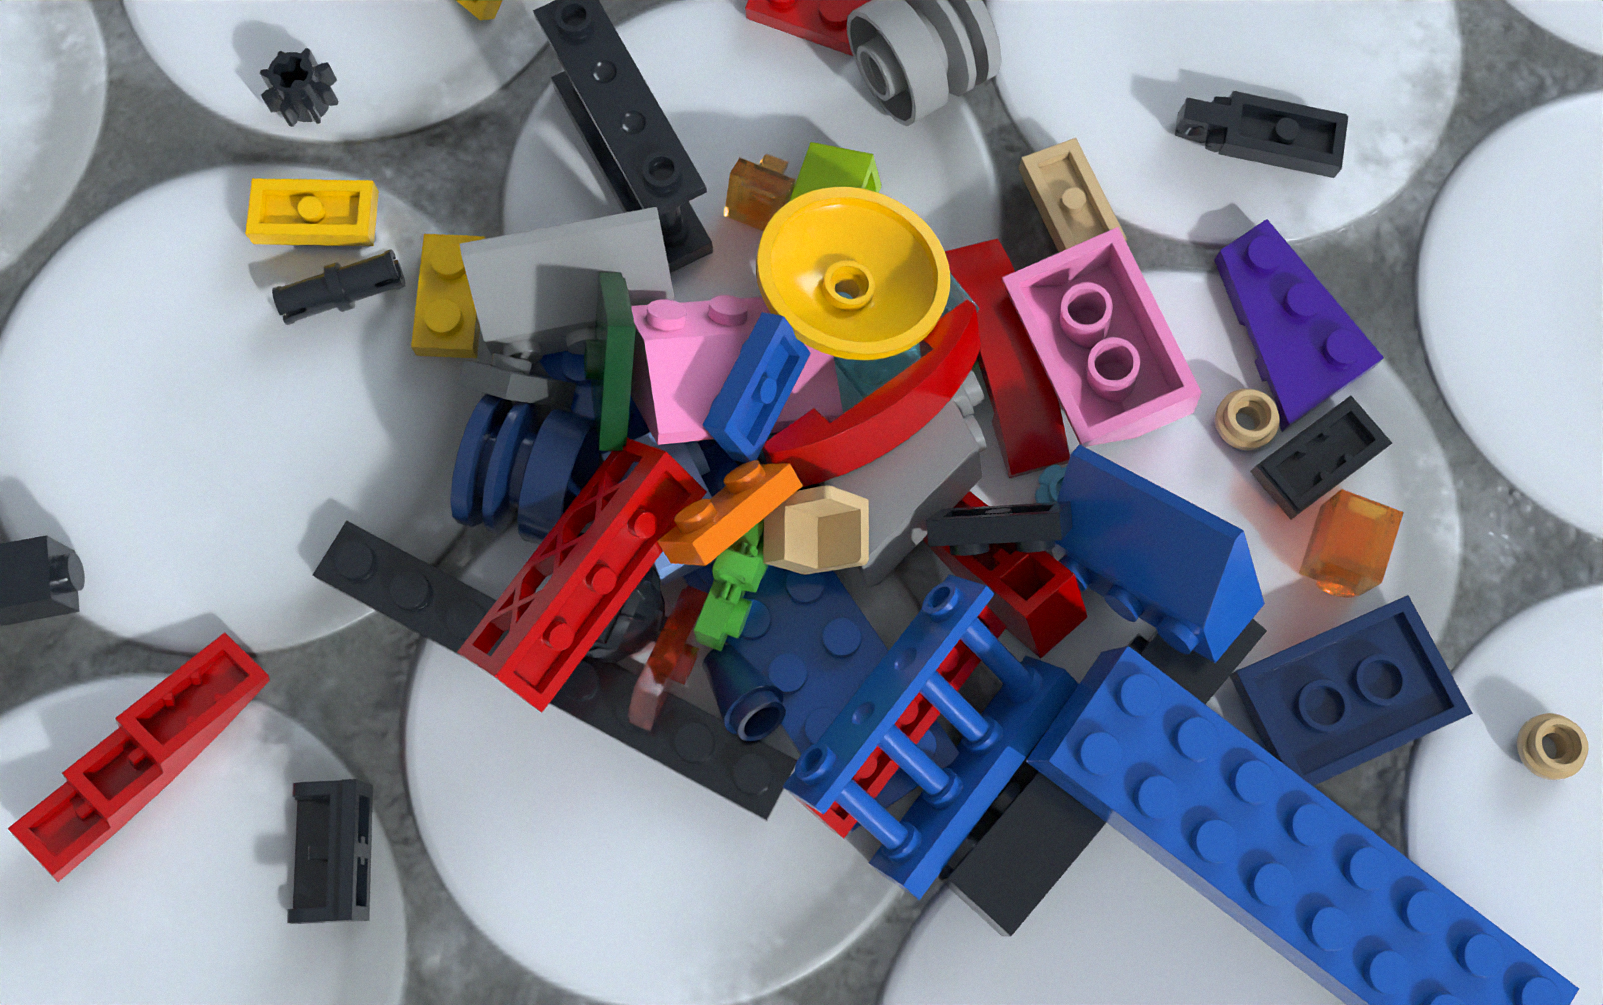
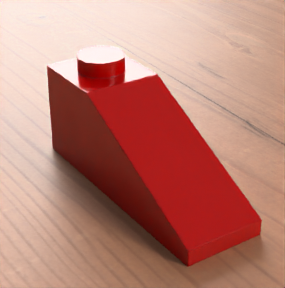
M969 491L953 508L988 505ZM926 535L922 540L928 546V536ZM1014 542L989 544L990 550L988 552L957 556L950 554L949 546L929 547L955 576L987 585L994 596L987 603V606L1007 626L1006 630L1040 659L1088 618L1075 574L1046 551L1017 552L1015 551Z

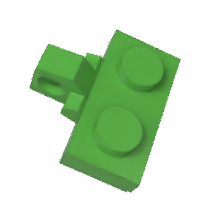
M764 518L717 556L712 568L714 581L694 628L696 641L700 644L722 651L728 635L739 638L752 606V601L743 598L745 591H757L760 581L769 566L763 563Z

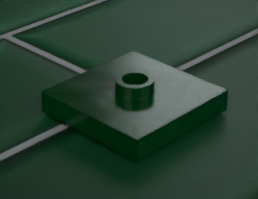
M599 272L595 338L586 339L584 350V378L592 380L591 394L599 450L623 451V446L626 447L636 328L626 279L623 278L622 273Z

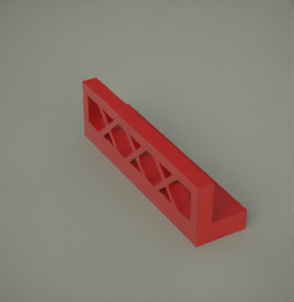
M627 438L626 447L623 446V451H612L457 653L498 680L522 700L542 713L663 552L657 541L677 526L674 521L676 515L687 506L701 500L707 491L666 451ZM634 461L638 462L627 479L618 483ZM595 520L585 534L577 538L586 524ZM552 574V577L543 589L536 592L543 580ZM509 630V633L491 657L487 655L501 635Z

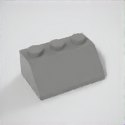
M657 207L460 244L461 256L481 332L492 357L493 353H499L528 360L534 364L540 361L543 355L563 351H568L572 354H584L586 339L595 338L599 272L622 273L623 278L626 279L631 306L648 305L650 302L660 299L675 301Z

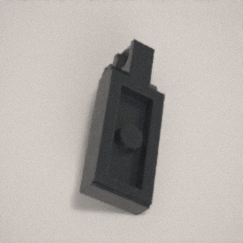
M1233 91L1230 97L1216 96L1212 102L1187 97L1178 112L1174 135L1199 143L1206 142L1205 149L1214 153L1218 152L1219 155L1335 178L1342 169L1348 116L1340 112Z

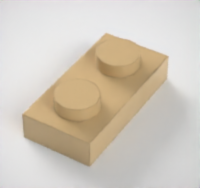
M1077 138L1021 158L1018 170L1059 252L1116 227H1119L1125 241H1127Z

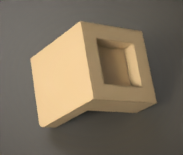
M820 486L796 491L764 518L763 563L807 575L863 566L868 563L869 499L833 486Z

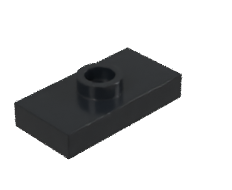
M1350 395L1257 464L1250 472L1289 519L1292 520L1384 451L1392 442Z

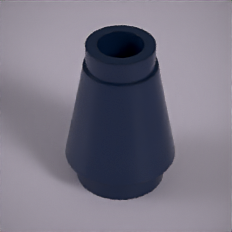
M724 644L722 651L712 649L705 656L702 668L707 675L726 729L730 733L738 734L744 741H756L774 732L782 723L786 713L783 706L784 697L782 691L731 644Z

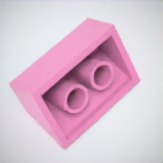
M1119 227L1002 277V283L1080 445L1088 447L1137 438L1194 412L1202 392Z
M720 295L712 298L710 301L679 303L673 300L660 299L652 301L648 305L631 306L636 332L630 395L657 445L714 439L702 425L710 411L713 400L721 391L740 355L742 345L749 338L761 313H770L763 298H738L730 295ZM805 344L811 354L770 433L782 431L813 408L830 423L843 414L834 356L822 353Z

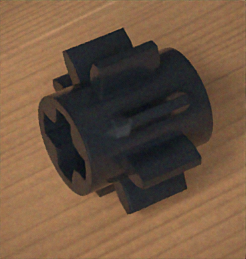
M305 48L302 53L277 52L278 56L271 62L269 68L260 70L259 73L269 88L261 94L263 101L271 113L280 111L291 127H294L298 121L321 123V117L325 115L329 105L335 106L339 103L330 87L337 81V78L329 63L318 64L308 48Z

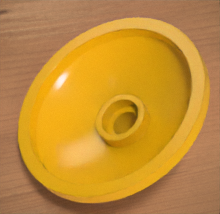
M830 187L798 196L784 205L768 222L757 251V283L760 294L770 313L784 316L793 328L797 340L815 350L839 358L875 360L894 356L912 348L933 330L943 313L950 292L948 260L933 230L907 206L884 194L867 189ZM837 292L847 293L853 299L842 297Z

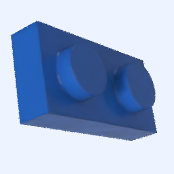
M761 313L749 338L742 345L740 355L721 391L713 400L710 411L702 425L733 460L744 463L757 460L811 354L805 344L796 339L793 328L784 316Z

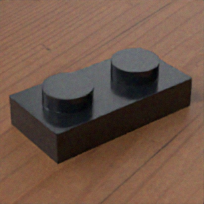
M1070 501L941 509L926 520L928 546H949L950 554L957 556L988 552L990 550L989 544L1014 542L1015 551L1017 552L1047 551L1055 548V540H1062L1073 528Z

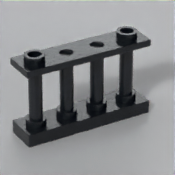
M554 0L533 10L537 23L565 70L551 77L554 90L623 213L657 207L670 273L713 253L712 241L689 202L707 193L706 185L600 1Z

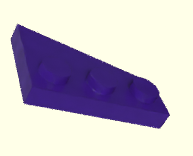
M1268 219L1221 249L1214 259L1239 325L1246 327L1255 349L1257 358L1254 363L1262 382H1268L1277 405L1279 426L1282 432L1373 369L1384 359L1382 354Z

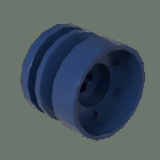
M486 393L475 406L458 449L450 497L454 520L458 524L475 527L483 522L489 532L499 534L506 530L518 511V534L522 540L540 545L598 470L600 450L595 418L562 409H555L549 413L538 432V410L535 404L517 401L513 406L511 400Z

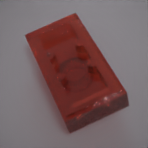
M687 585L686 589H682L635 684L627 716L630 717V723L651 731L673 682L675 681L682 685L686 684L700 651V648L691 644L695 638L694 628L708 593Z

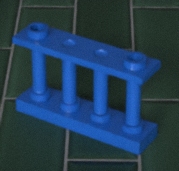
M950 574L942 583L935 586L927 594L920 612L817 743L807 748L801 754L795 765V771L782 786L791 795L823 815L834 801L837 802L882 843L868 863L883 877L918 900L922 898L1079 685L1064 668L1027 655L1019 662L977 618L994 596V593L987 585ZM960 639L1002 682L1001 689L981 715L936 671ZM919 692L963 735L962 740L956 746L959 754L950 765L943 769L895 725V722ZM877 746L923 788L921 794L900 821L895 819L852 779Z

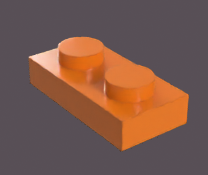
M758 460L746 462L725 476L723 482L726 487L711 499L699 500L680 511L674 519L677 526L657 541L670 563L698 566L708 565L802 487L791 464H760Z

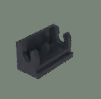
M358 779L293 783L292 797H295L297 801L293 909L287 910V923L310 924L369 921L373 785Z

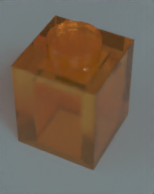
M1341 489L1320 506L1299 574L1317 580L1316 585L1322 591L1344 598H1352L1355 595L1361 596L1383 582L1404 512Z

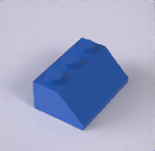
M1080 444L1071 453L1056 502L1070 501L1073 528L1062 540H1055V548L1051 549L1055 559L1075 574L1081 592L1090 588L1103 596L1110 608L1122 618L1130 622H1136L1140 618L1155 627L1161 638L1177 651L1183 654H1190L1194 650L1216 663L1265 604L1244 530Z

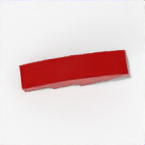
M224 632L115 718L119 728L64 770L62 775L67 782L8 827V830L39 864L59 882L167 787L270 681L269 675Z

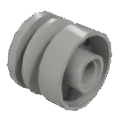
M871 0L853 10L847 16L846 30L850 48L863 79L881 107L896 122L902 125L909 126L947 104L949 93L959 97L973 89L975 84L980 85L999 73L1002 61L1000 43L992 18L982 0Z

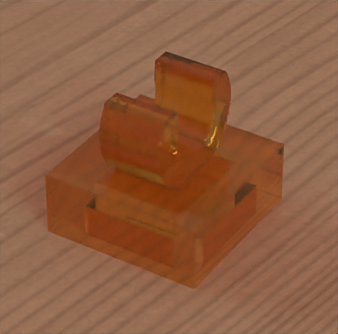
M767 153L763 156L759 165L739 157L730 172L724 216L764 232L774 214L789 202L796 179L783 175L789 162Z

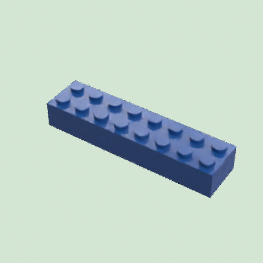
M1129 646L1100 653L1026 760L1027 763L1346 1005H1570L1579 990L1568 979Z

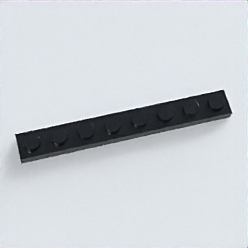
M347 520L312 575L322 583L462 658L464 657L457 653V651L497 601ZM509 630L501 635L487 655L491 657L507 636ZM584 656L549 703V705L766 822L784 790L782 786L793 773L797 763L796 759L760 740H742L738 734L730 733L726 729L723 720L616 663H602L599 661L600 658Z

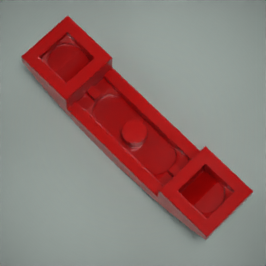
M996 238L945 251L950 269V293L954 306H958L966 299L976 306L981 342L977 361L994 411L991 423L1009 479L1045 470L1055 464H1068L1070 454L1058 398L1002 283V277L1015 272L1002 244Z
M966 299L942 316L933 330L919 342L921 358L831 423L813 408L766 441L762 449L767 464L790 463L802 487L830 480L860 468L909 439L943 409L971 371L981 348L976 306Z

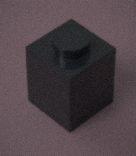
M47 535L0 544L1 626L80 612L78 591H81L84 587L85 574L82 562L75 553V550Z

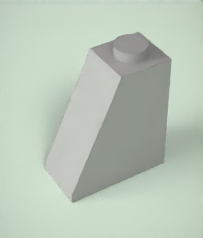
M953 398L923 428L888 453L849 473L818 483L819 486H833L869 499V560L866 565L858 566L868 588L881 583L927 535V519L941 509L953 508L982 478L979 452L987 449L984 435L973 415L963 418Z

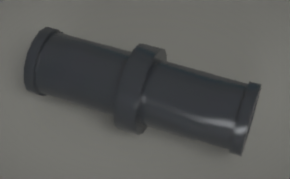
M390 249L384 251L383 254L343 267L338 262L326 265L323 269L324 273L282 287H274L272 294L279 315H283L284 323L290 325L297 320L334 308H338L341 312L355 308V301L391 289L405 287V278L398 259L394 260L396 259L394 251Z

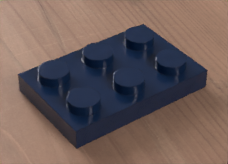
M1409 595L1239 669L1230 675L1267 751L1312 786L1473 714Z

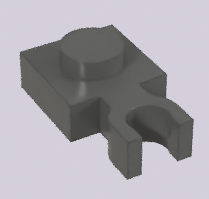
M493 353L491 364L464 359L458 384L503 399L571 408L576 384L572 382L553 379V377L543 374L530 373L531 361L499 353Z

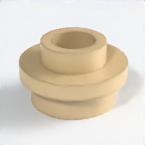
M1239 389L1229 393L1220 402L1215 413V425L1221 438L1232 447L1247 451L1256 450L1269 443L1277 433L1279 414L1274 401L1267 394L1253 389ZM1244 413L1249 415L1254 421V429L1247 430L1241 427L1236 421V414Z
M1546 713L1532 717L1523 724L1518 733L1517 750L1521 761L1528 770L1543 779L1560 780L1575 775L1584 765L1588 755V740L1583 730L1576 723L1559 714ZM1544 736L1549 737L1556 745V755L1553 759L1549 758L1543 749L1542 739Z

